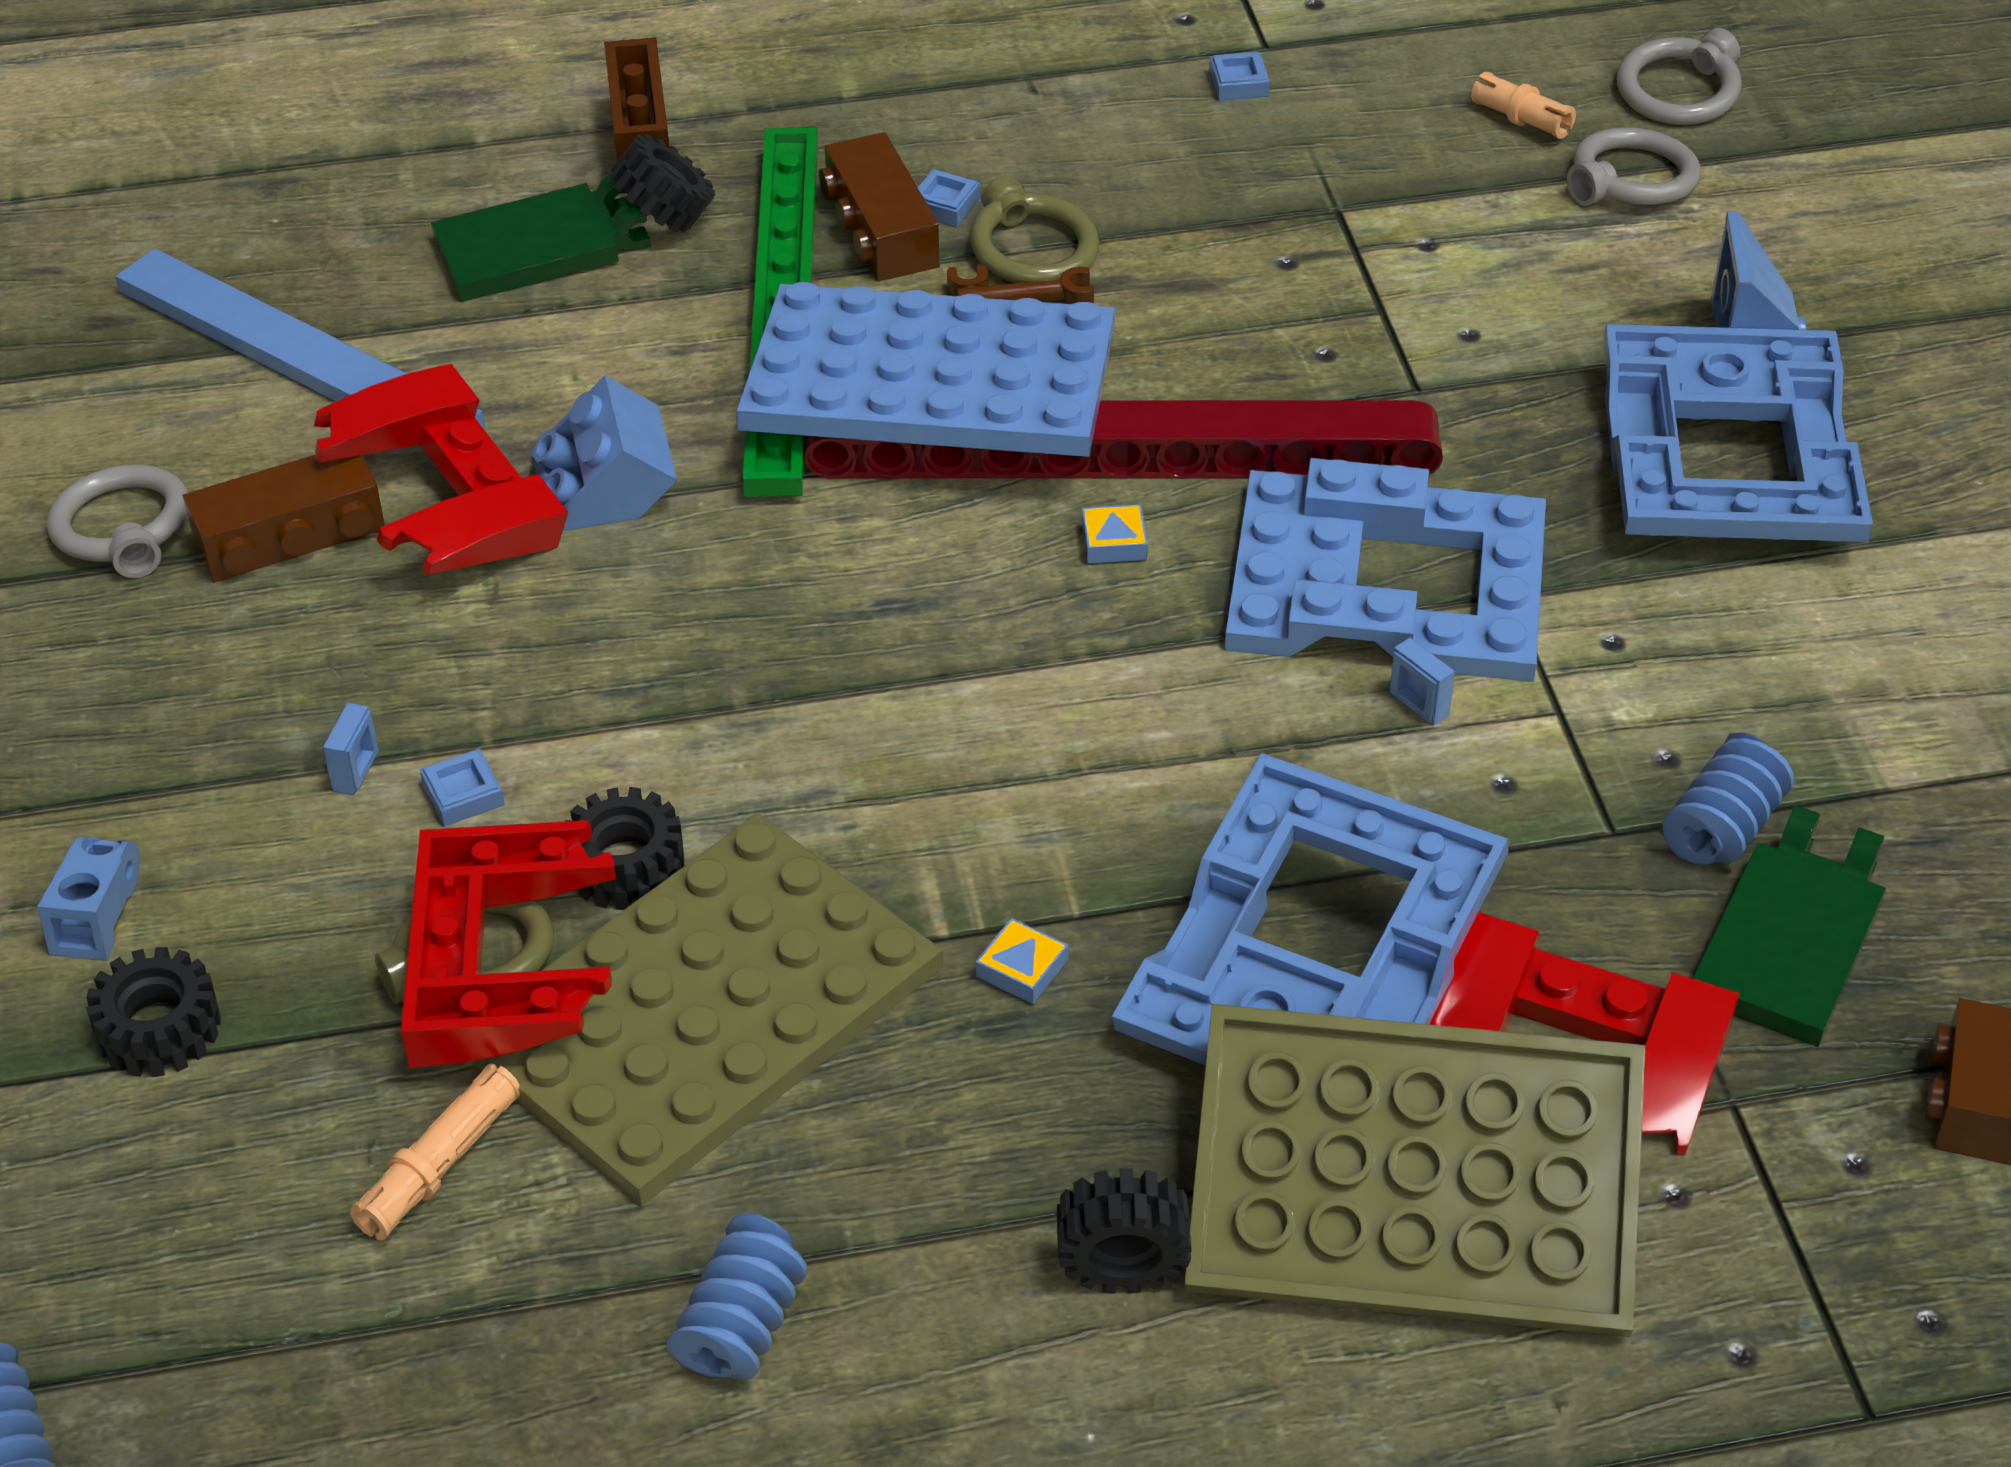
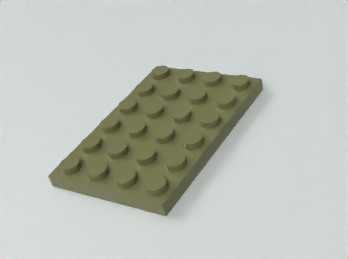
M756 813L541 970L611 968L612 986L606 995H593L581 1012L584 1020V1027L581 1032L519 1052L470 1062L481 1071L486 1065L491 1063L495 1064L497 1069L500 1066L507 1069L520 1085V1095L516 1101L642 1207L943 968V950L761 814Z
M1212 1004L1190 1223L1192 1252L1191 1261L1188 1267H1186L1185 1292L1630 1337L1633 1332L1645 1045Z

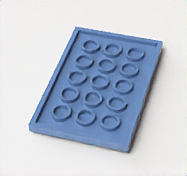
M799 282L792 285L780 284L737 408L738 430L1089 457L1115 329V307H1103L1090 302L1074 304L1046 303L1034 298H1021L1018 300L989 299L977 294H965L962 296L932 295L921 290H909L906 292L876 291L864 286L850 288L819 287L808 282Z

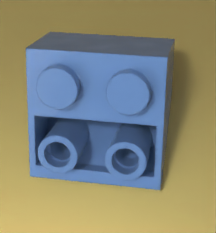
M606 375L589 392H584L576 399L569 413L552 430L544 432L531 451L536 474L540 475L568 511L563 531L638 519L677 481L658 405Z

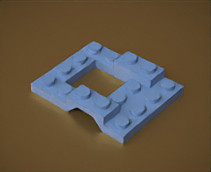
M1606 324L1603 345L1607 383L1604 397L1613 472H1618L1625 534L1869 542L1873 521L1858 443L1847 442L1842 419L1843 364L1836 331ZM1676 418H1689L1693 420H1748L1753 422L1781 421L1790 478H1797V481L1684 478Z
M1311 458L1308 476L1250 470L1226 628L1225 651L1290 657L1327 636L1375 641L1393 657L1394 647L1406 639L1412 638L1453 669L1455 674L1534 682L1537 665L1546 498L1473 492L1461 489L1428 487L1429 469L1410 468L1401 465L1389 466ZM1362 539L1481 550L1476 615L1416 609L1418 591L1357 585Z
M1261 753L1201 858L1189 907L1165 949L1143 960L1112 1015L1114 1030L1206 1066L1212 1004L1429 1024L1454 977V959L1508 855V838ZM1295 840L1411 881L1360 977L1252 937L1268 908L1266 891Z

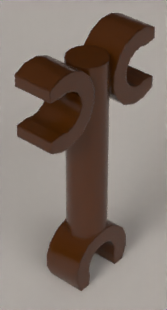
M984 264L977 265V276L973 279L960 278L957 275L956 267H949L947 270V291L949 296L977 294L989 299L1018 300L1021 298H1034L1046 303L1061 301L1063 304L1078 302L1094 303V287L1090 285V271L1087 267L1067 269L1062 273L1060 279L990 286L988 269Z

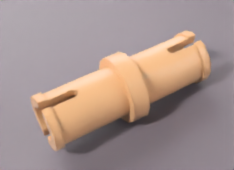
M1483 72L1479 78L1488 83V85L1486 86L1478 81H1475L1471 97L1475 104L1486 106L1507 115L1508 121L1517 126L1528 124L1550 133L1558 139H1563L1568 135V132L1560 128V125L1568 129H1572L1576 118L1574 107L1540 95L1537 87L1530 84L1518 86L1495 76L1491 72Z

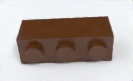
M656 37L604 42L617 161L639 134L641 136L648 134L653 140L657 137L663 140L666 147L669 148Z
M886 132L824 145L826 167L819 169L822 193L826 200L833 199L841 229L843 231L850 230L858 260L861 263H868L877 281L939 268V224Z
M315 455L182 495L193 540L213 583L378 532L380 527L385 526L378 487L362 455L319 463Z

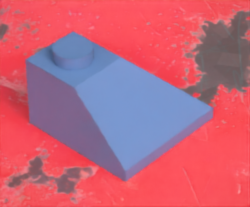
M1727 212L1710 300L1714 326L1723 328L1806 330L1805 317L1797 316L1792 291L1740 213Z

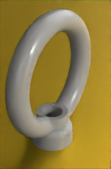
M1713 28L1700 40L1687 37H1664L1645 42L1634 48L1622 60L1617 72L1618 90L1624 101L1634 111L1656 122L1670 125H1696L1714 120L1732 108L1740 95L1742 80L1740 71L1735 64L1740 57V46L1736 38L1723 28ZM1664 58L1691 59L1695 68L1702 74L1712 75L1716 72L1720 78L1721 87L1708 100L1694 104H1672L1647 94L1640 87L1637 78L1640 70L1653 61Z
M1635 127L1610 128L1589 135L1577 146L1574 153V165L1567 174V186L1572 198L1582 206L1600 202L1605 197L1639 205L1665 204L1684 198L1697 187L1701 177V166L1691 149L1666 134ZM1611 149H1640L1667 158L1677 166L1680 173L1676 178L1666 182L1636 183L1617 178L1616 171L1609 162H1595V157Z
M128 464L102 469L77 480L55 499L47 516L48 535L59 550L71 557L92 562L112 561L115 570L122 576L128 578L144 577L153 572L161 561L159 545L173 536L183 524L187 512L182 495L188 493V491L177 476L160 467ZM133 487L147 488L159 492L165 498L163 510L153 521L144 527L133 522L121 524L115 528L109 538L83 536L75 532L71 526L73 516L84 504L99 495L113 490ZM137 543L136 545H134V546H132V547H127V546H129V545H131V544Z

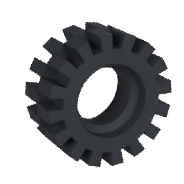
M639 134L611 169V179L617 182L615 186L619 192L627 193L625 199L631 204L636 203L640 206L641 209L639 211L645 216L652 215L656 223L661 226L666 223L670 230L677 231L679 229L681 232H686L714 198L715 191L711 189L713 185L710 180L703 178L706 174L700 168L692 166L693 161L687 156L683 158L678 154L679 150L672 145L669 148L666 147L664 141L657 137L653 140L648 134L643 136Z
M618 787L607 789L608 799L603 801L594 793L586 798L587 810L577 804L570 811L572 821L587 820L591 825L592 837L581 845L590 858L604 854L602 852L603 849L618 842L634 841L646 845L642 849L630 854H611L615 863L616 879L578 889V895L586 901L594 895L596 906L607 908L610 900L615 899L618 910H625L629 907L630 899L638 898L639 900L685 866L681 823L679 816L675 815V808L669 801L662 805L661 795L652 791L645 800L642 799L641 788L629 787L627 797H619Z
M155 947V954L152 958L145 957L144 949L132 951L134 962L127 965L121 957H118L110 962L113 975L111 976L100 971L94 978L97 989L89 988L86 996L89 1005L86 1007L98 1050L103 1059L108 1057L110 1066L118 1071L126 1064L129 1075L141 1077L145 1066H150L152 1077L165 1076L164 1065L173 1063L176 1071L179 1072L188 1067L186 1055L189 1053L200 1060L207 1053L204 1041L214 1044L219 1035L216 1025H221V1015L210 973L206 972L205 965L198 958L191 962L189 953L180 949L171 959L168 947ZM167 1002L178 1004L173 1011L154 1020L139 1021L130 1019L140 1009L155 1003Z
M1119 1168L1120 1177L1110 1178L1107 1170L1094 1173L1093 1184L1083 1177L1073 1182V1191L1065 1189L1060 1195V1204H1057L1056 1209L1058 1261L1060 1268L1065 1267V1275L1070 1280L1080 1277V1286L1090 1290L1098 1282L1102 1283L1103 1293L1111 1294L1116 1293L1117 1286H1127L1128 1294L1141 1292V1283L1147 1282L1152 1289L1164 1286V1276L1175 1280L1182 1274L1181 1266L1188 1267L1191 1261L1192 1246L1187 1196L1183 1189L1176 1190V1182L1167 1177L1158 1183L1157 1173L1145 1170L1140 1178H1134L1132 1168Z

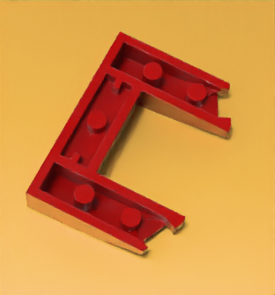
M452 364L411 372L369 386L317 410L314 419L315 427H330V437L317 439L315 458L319 463L420 445L459 495L379 528L377 541L380 546L388 551L393 550L399 544L415 542L428 550L430 554L425 559L422 569L428 575L558 548L568 515L566 508L540 475L536 474L522 478L475 419L480 399Z
M587 820L420 830L401 1035L409 1068L465 1063L515 1053L581 1032L584 1027L583 1014L581 1012L593 995H606L612 986L610 967L481 974L485 909L540 900L616 879L614 859L609 852L590 858L581 846L592 837L591 825Z
M1478 912L1454 959V977L1429 1025L1506 1032L1514 1014L1597 1041L1645 1045L1642 1134L1674 1133L1676 1156L1686 1155L1732 1026L1739 993L1673 972L1666 989L1537 949L1538 930Z

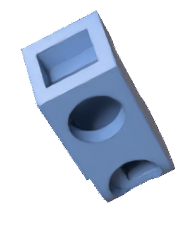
M81 836L72 843L37 906L49 955L108 961L116 942L113 928L126 904V898L132 895L138 881L140 857L135 842L127 840L108 841Z

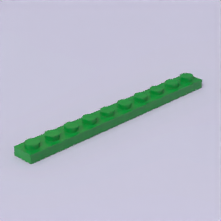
M817 127L765 128L750 370L780 284L812 283L818 164ZM746 431L743 465L744 497L803 496L806 435Z

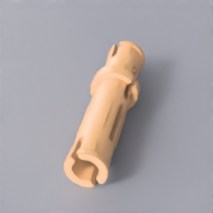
M493 1063L486 1065L482 1072L472 1081L473 1083L444 1110L416 1142L408 1149L401 1148L394 1153L387 1163L389 1169L350 1208V1215L354 1223L370 1237L375 1234L377 1240H385L412 1207H415L420 1200H429L436 1194L442 1185L440 1179L446 1174V1171L484 1134L495 1119L519 1098L520 1085L507 1069L502 1066L497 1069Z

